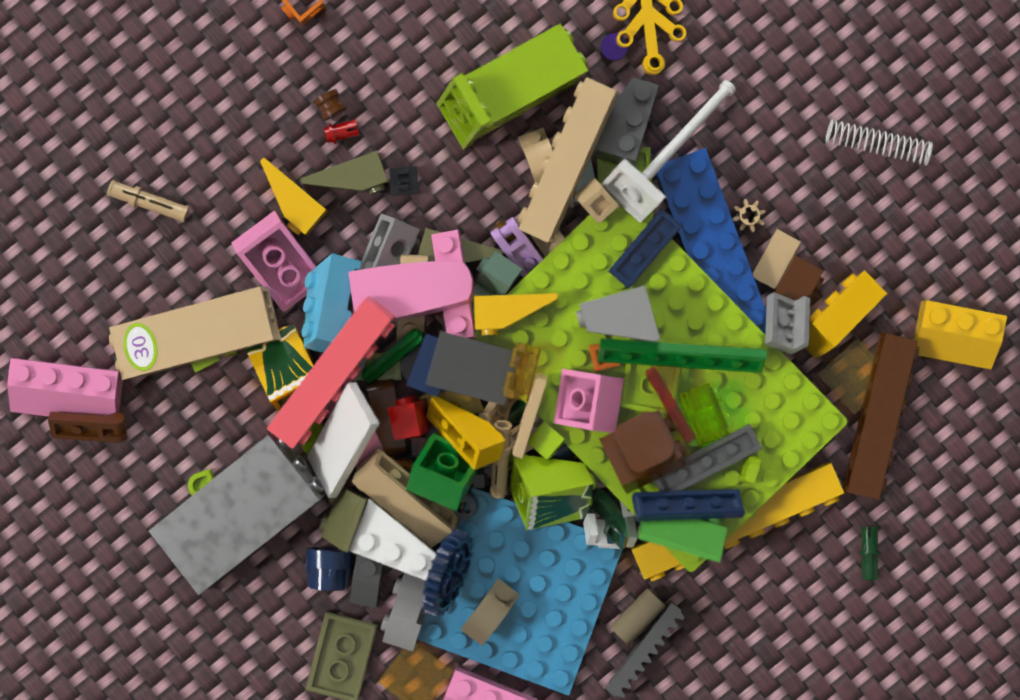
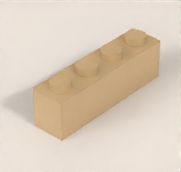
M377 449L357 465L352 483L413 532L420 540L424 541L431 548L444 540L447 534H451V531L455 530L457 516L452 509L406 490L410 474L383 451Z

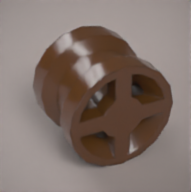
M337 89L326 92L313 101L315 106L320 108L323 121L330 120L347 109L345 104L340 102Z

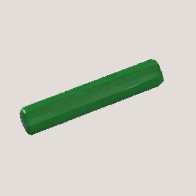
M419 328L411 330L363 370L362 378L368 383L376 381L419 346L424 340V333Z

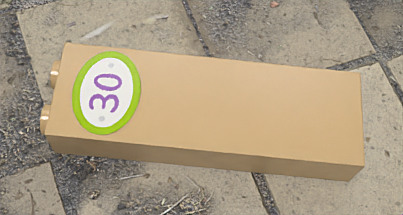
M263 286L109 327L111 333L109 335V342L115 350L117 357L115 366L116 370L120 372L122 380L135 379L281 340L269 287Z

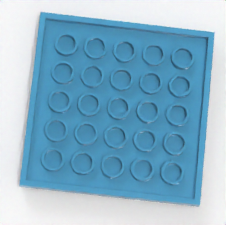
M472 487L471 492L479 501L478 512L468 519L461 518L457 529L471 534V538H473L471 543L474 545L471 550L473 555L471 557V565L467 571L468 575L463 580V587L459 589V596L456 597L453 605L450 604L449 611H445L444 616L438 618L426 613L417 640L569 696L622 549L598 548L597 545H586L584 527L570 522L526 531L515 502L505 498H494L489 492ZM469 500L466 502L464 511L468 510L471 512L469 509L471 502ZM607 536L608 544H614L613 538ZM499 578L519 593L520 596L492 635L481 646L460 629Z

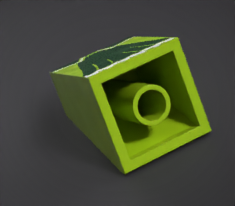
M523 455V458L514 456L509 489L526 531L586 517L587 513H589V507L593 504L592 491L595 489L596 483L593 474L588 472L584 463L550 459L548 461L543 457Z

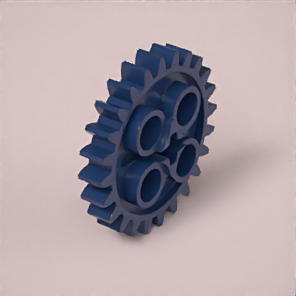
M459 529L452 530L451 534H447L446 540L442 541L439 550L437 549L436 558L431 561L432 567L427 572L428 576L424 582L425 589L422 592L424 594L422 609H425V613L440 618V616H444L445 611H449L450 604L453 605L456 597L459 596V589L464 585L463 580L468 575L467 571L471 565L470 562L473 555L471 550L474 545L471 544L473 541L471 534Z

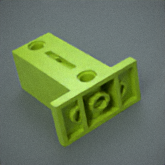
M561 23L465 76L461 73L451 80L436 104L463 150L473 145L478 138L577 84L588 72V64L584 55L581 52H577L573 45L574 40L568 29H564Z

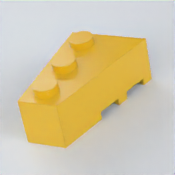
M865 270L857 276L854 273L848 276L842 282L844 288L839 293L835 290L824 301L826 305L821 310L817 308L810 315L809 344L805 349L815 359L836 347L887 294Z

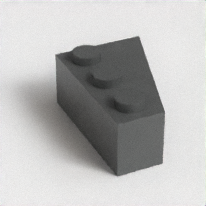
M636 78L631 79L617 98L591 157L618 165L626 159L635 168L658 94L659 85Z

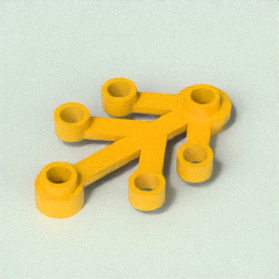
M624 0L621 4H618L613 9V17L617 21L626 20L630 14V8L637 0ZM640 0L641 10L628 27L617 35L616 43L621 48L629 47L633 42V36L644 25L647 56L642 61V68L646 74L653 76L659 74L665 66L664 58L658 54L655 24L669 34L673 42L682 41L686 36V29L682 25H674L653 8L652 0ZM657 0L666 7L669 15H678L683 9L681 0ZM670 3H677L679 6L678 11H672ZM618 8H623L626 11L624 17L617 15ZM674 29H679L682 32L681 38H676L673 35ZM627 35L629 43L623 44L620 41V36ZM651 59L658 60L659 66L657 68H653L650 65Z

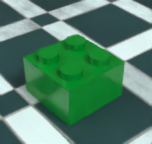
M432 433L412 466L406 490L457 511L474 482L478 469L474 470L447 439Z

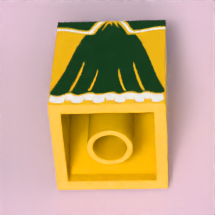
M294 324L279 329L281 340L245 349L270 403L278 412L316 364L310 350L304 348V339Z

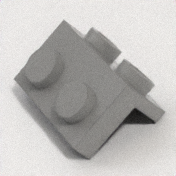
M775 292L767 296L765 345L790 355L808 346L810 338L809 297L803 296L794 301Z

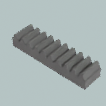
M747 424L684 456L685 466L654 482L659 491H681L761 450L762 447L750 424Z
M671 600L605 685L606 690L615 697H625L622 688L631 689L632 686L629 679L638 680L635 671L644 672L645 668L642 662L651 663V658L648 654L657 655L658 651L655 645L664 646L665 643L661 637L671 636L668 628L678 627L675 622L676 618L684 619L680 607Z

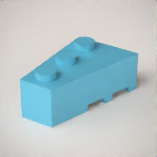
M332 253L307 274L305 278L307 295L303 305L305 323L302 328L304 348L324 353L350 319L352 312L347 311L351 294L348 272L360 270L361 261Z

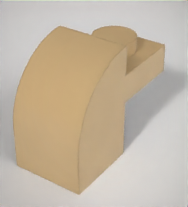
M544 128L518 137L533 180L537 183L540 182L543 175L540 170L545 158H550L553 153Z

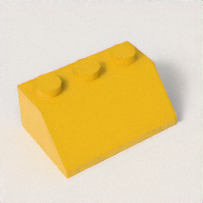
M928 300L921 301L914 340L918 341V356L991 370L1003 341L1007 316Z

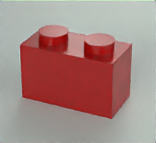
M417 395L402 397L395 400L396 405L388 408L394 440L421 436L430 431L432 423L426 417L428 411L427 398L418 399Z

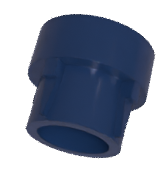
M308 547L305 573H308L307 587L326 591L345 590L348 586V576L351 575L353 552H345L339 548Z

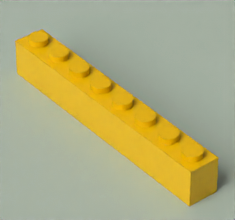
M824 463L790 478L757 510L753 518L748 519L724 542L725 549L740 544L739 539L749 535L750 538H754L765 533L764 528L774 524L775 528L790 522L788 517L799 513L800 517L808 515L815 511L814 506L824 503L825 506L839 501L838 496L844 494V491L832 463ZM644 541L631 547L644 580L648 578L651 581L658 580L666 575L664 571L673 567L676 571L685 568L662 545Z

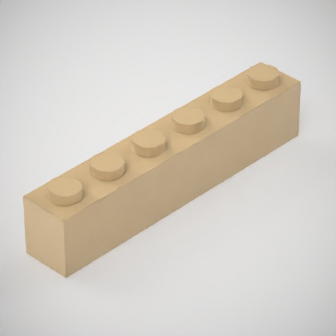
M587 77L584 82H579L574 96L577 97L573 108L569 106L564 115L563 122L566 124L562 133L557 132L553 139L552 147L554 151L550 158H545L541 166L540 172L543 173L539 183L535 182L530 191L529 197L532 200L528 208L524 207L518 218V222L521 223L519 230L547 243H553L620 92Z

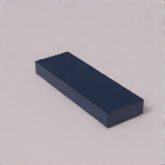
M661 208L608 272L629 289L682 228V225Z

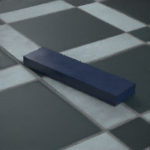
M739 489L634 492L632 495L636 521L742 518L745 514Z

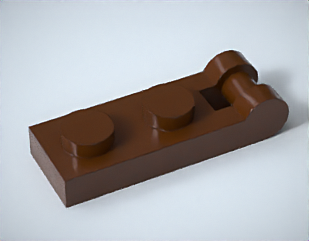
M50 412L48 417L52 438L114 443L124 442L128 438L127 429L124 427L125 418L122 413L117 412L110 416Z

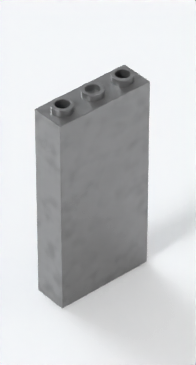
M270 433L150 529L149 533L199 595L327 494L324 491L322 482L317 477H313L307 470L305 460L301 456L296 455L287 444L273 433Z

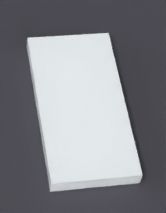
M357 383L347 384L307 456L316 476L322 482L328 498H337L379 425Z

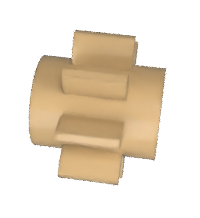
M744 199V207L742 209L738 206L733 208L738 212V215L732 220L733 222L738 221L741 224L739 231L749 227L752 233L755 231L754 224L764 225V222L760 220V215H763L766 211H759L757 208L759 201L754 202L753 205H748V201ZM746 209L750 213H755V217L751 219L752 223H749L748 219L742 218V215L746 213Z

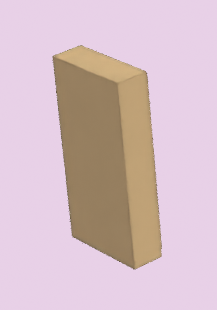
M776 229L752 273L754 279L775 289L800 241Z

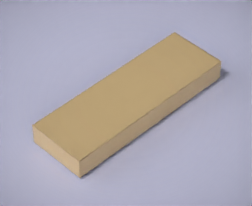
M540 373L535 375L512 448L513 456L523 458L547 383V375Z

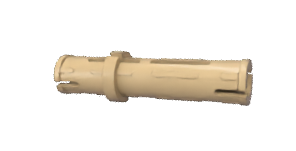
M112 180L108 187L107 196L128 202L131 207L139 206L183 223L187 218L189 206H184L142 191L141 187L135 186L133 188L115 180Z
M499 420L494 423V428L502 434L506 441L501 459L492 463L489 493L494 498H504L507 495L509 454L512 452V445H510L512 424L505 420Z

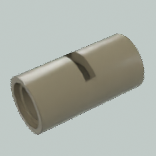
M647 588L616 619L610 628L627 645H630L667 606Z

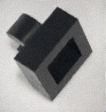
M417 166L389 168L392 196L419 194Z

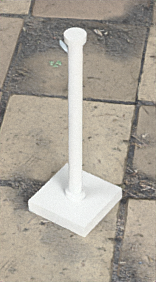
M724 80L719 85L720 89L642 173L624 159L601 184L609 195L639 223L666 197L649 181L725 98L735 93V86L731 82Z

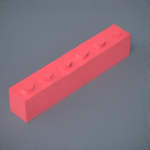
M371 296L365 298L266 429L292 449L299 443L303 446L313 434L309 430L315 422L320 424L329 413L325 409L331 401L336 403L344 391L342 386L348 379L352 382L362 368L358 365L364 358L369 360L378 349L375 343L380 336L385 339L395 325L391 322L396 316Z

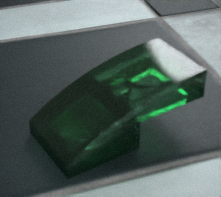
M601 489L594 495L592 509L605 520L603 533L623 550L626 547L629 536L626 522L615 502Z

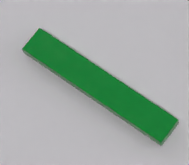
M600 338L597 353V362L750 373H762L767 358V353L764 349Z

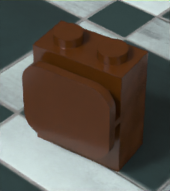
M659 410L644 412L621 423L615 432L599 439L626 494L686 465L683 456L687 452L680 439L674 440L671 433L676 430L669 416L663 418Z

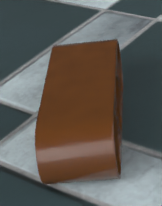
M394 379L366 384L370 408L379 422L375 432L385 454L394 458L409 455L406 438L394 440L388 408L396 405L395 400H398Z

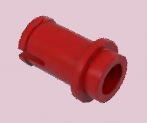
M355 119L336 125L329 123V127L324 128L327 142H333L334 145L336 141L359 136L357 128L346 131L347 129L357 127Z

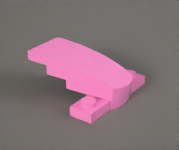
M459 230L431 235L435 256L434 262L397 264L348 272L354 312L368 296H371L396 316L392 322L411 317L419 318L443 311L447 333L469 339L477 338L471 305L475 294L474 280L468 266L465 264Z

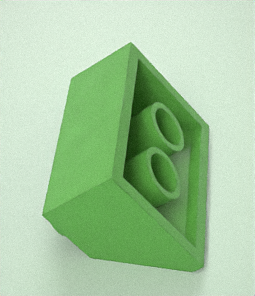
M721 519L641 521L637 536L638 539L720 563L727 527L721 525L723 521Z

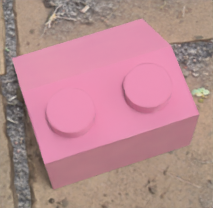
M562 369L554 423L593 431L615 432L624 379Z

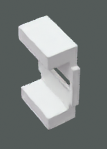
M587 513L583 522L586 545H597L598 548L622 549L623 547H634L638 538L634 516L625 517L624 522L619 523L617 520L596 519L595 514ZM605 524L611 525L614 544H608Z

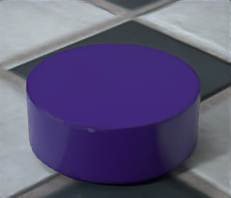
M617 33L607 35L601 43V53L604 58L614 62L623 59L628 50V47L621 48L617 45ZM621 35L620 41L623 44H627L626 39Z

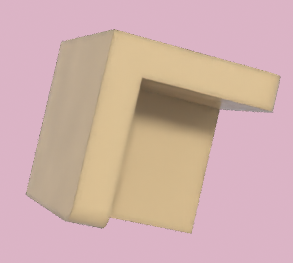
M592 178L573 195L598 224L619 207L616 201L595 178Z

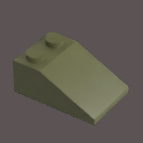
M344 485L337 498H330L329 504L333 506L330 514H324L319 528L324 530L321 537L342 551L348 552L367 502L371 498L360 490Z

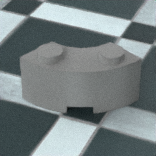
M404 573L402 579L397 577L392 592L397 594L391 614H385L381 625V630L385 631L382 642L413 652L426 614L424 612L425 609H422L424 604L422 603L424 597L422 592L425 589L424 580Z

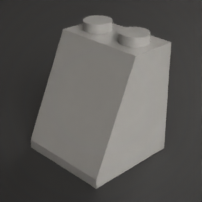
M645 286L581 303V310L576 311L580 328L586 327L587 332L649 342L660 340Z

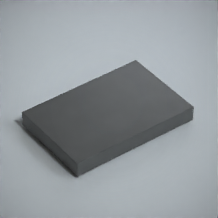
M440 331L425 384L505 405L519 352Z

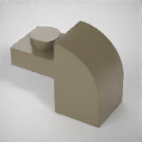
M498 578L460 630L483 646L510 611V608L520 594Z

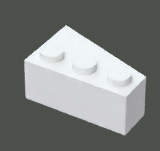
M372 499L368 500L349 551L426 580L427 572L432 567L431 561L436 558V552L377 505Z

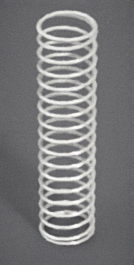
M833 119L829 123L826 135V143L829 142L832 133V128L834 126V123H836L835 134L832 143L833 145L835 144L839 127L842 124L841 136L839 141V146H841L842 138L845 129L848 125V133L845 148L847 147L849 136L854 127V136L851 149H853L855 138L859 129L860 139L857 150L860 149L862 137L864 135L865 130H867L866 141L863 151L865 152L869 136L873 130L872 144L869 151L870 153L872 152L875 138L879 132V141L876 149V155L878 154L881 140L883 138V135L885 134V144L883 147L882 156H884L886 145L890 135L891 146L889 149L888 157L891 156L894 141L898 136L897 148L894 155L895 159L897 158L899 145L904 137V145L900 159H903L905 147L907 145L908 140L910 139V148L907 155V162L910 159L911 149L913 147L914 142L916 141V151L913 157V163H915L918 148L921 142L923 146L922 153L919 159V164L922 163L924 150L928 143L929 145L926 151L924 164L926 166L929 163L933 148L932 142L928 141L926 142V144H924V141L921 140L918 144L917 138H915L912 142L911 137H909L906 140L905 136H902L900 138L898 134L895 135L893 139L892 133H890L887 137L886 131H884L881 135L880 130H878L875 133V130L871 129L869 132L867 127L864 128L862 132V126H859L856 130L855 124L852 125V127L850 128V124L847 123L844 127L843 122H840L838 125L837 120L833 121Z

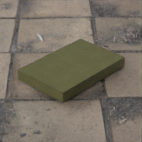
M326 611L306 691L341 700H359L378 624Z

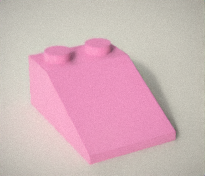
M273 211L231 242L237 255L263 287H269L272 299L283 312L307 295L305 278L317 266L276 211Z

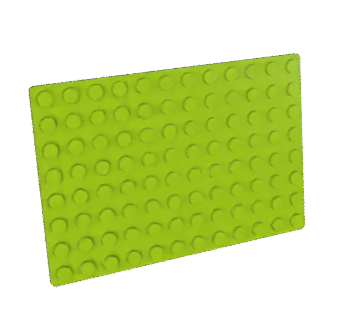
M616 201L619 207L599 224L591 215L584 219L507 294L557 293L558 300L505 329H498V335H481V330H475L477 338H473V340L519 352L510 387L526 403L535 375L537 373L547 375V383L537 415L566 439L564 443L634 515L633 493L657 492L659 490L655 482L653 481L626 494L599 440L610 433L554 423L562 369L623 379L626 364L595 372L588 345H599L600 338L642 341L587 332L586 327L580 328L576 311L581 310L580 304L645 286L660 340L655 342L766 350L767 358L762 373L681 368L673 417L669 416L676 430L671 434L675 441L681 440L687 452L686 455L747 424H750L762 447L761 450L751 454L761 458L755 484L739 481L743 464L747 458L745 457L681 490H740L745 514L742 518L721 519L723 520L721 525L727 527L726 541L847 424V419L780 350L765 345V334L673 239L670 240L629 289L610 274L608 270L652 220L650 215H648L639 223ZM619 408L616 428L621 423L644 412ZM665 547L690 572L695 571L706 560V558Z

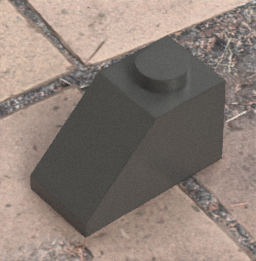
M357 554L352 578L350 603L377 607L384 564Z

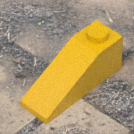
M263 157L260 161L284 217L290 221L286 226L298 236L302 232L308 236L328 211Z
M558 294L474 296L475 330H481V335H498V329H505L558 300Z
M431 397L426 417L474 470L501 459L506 440L489 422L439 397Z

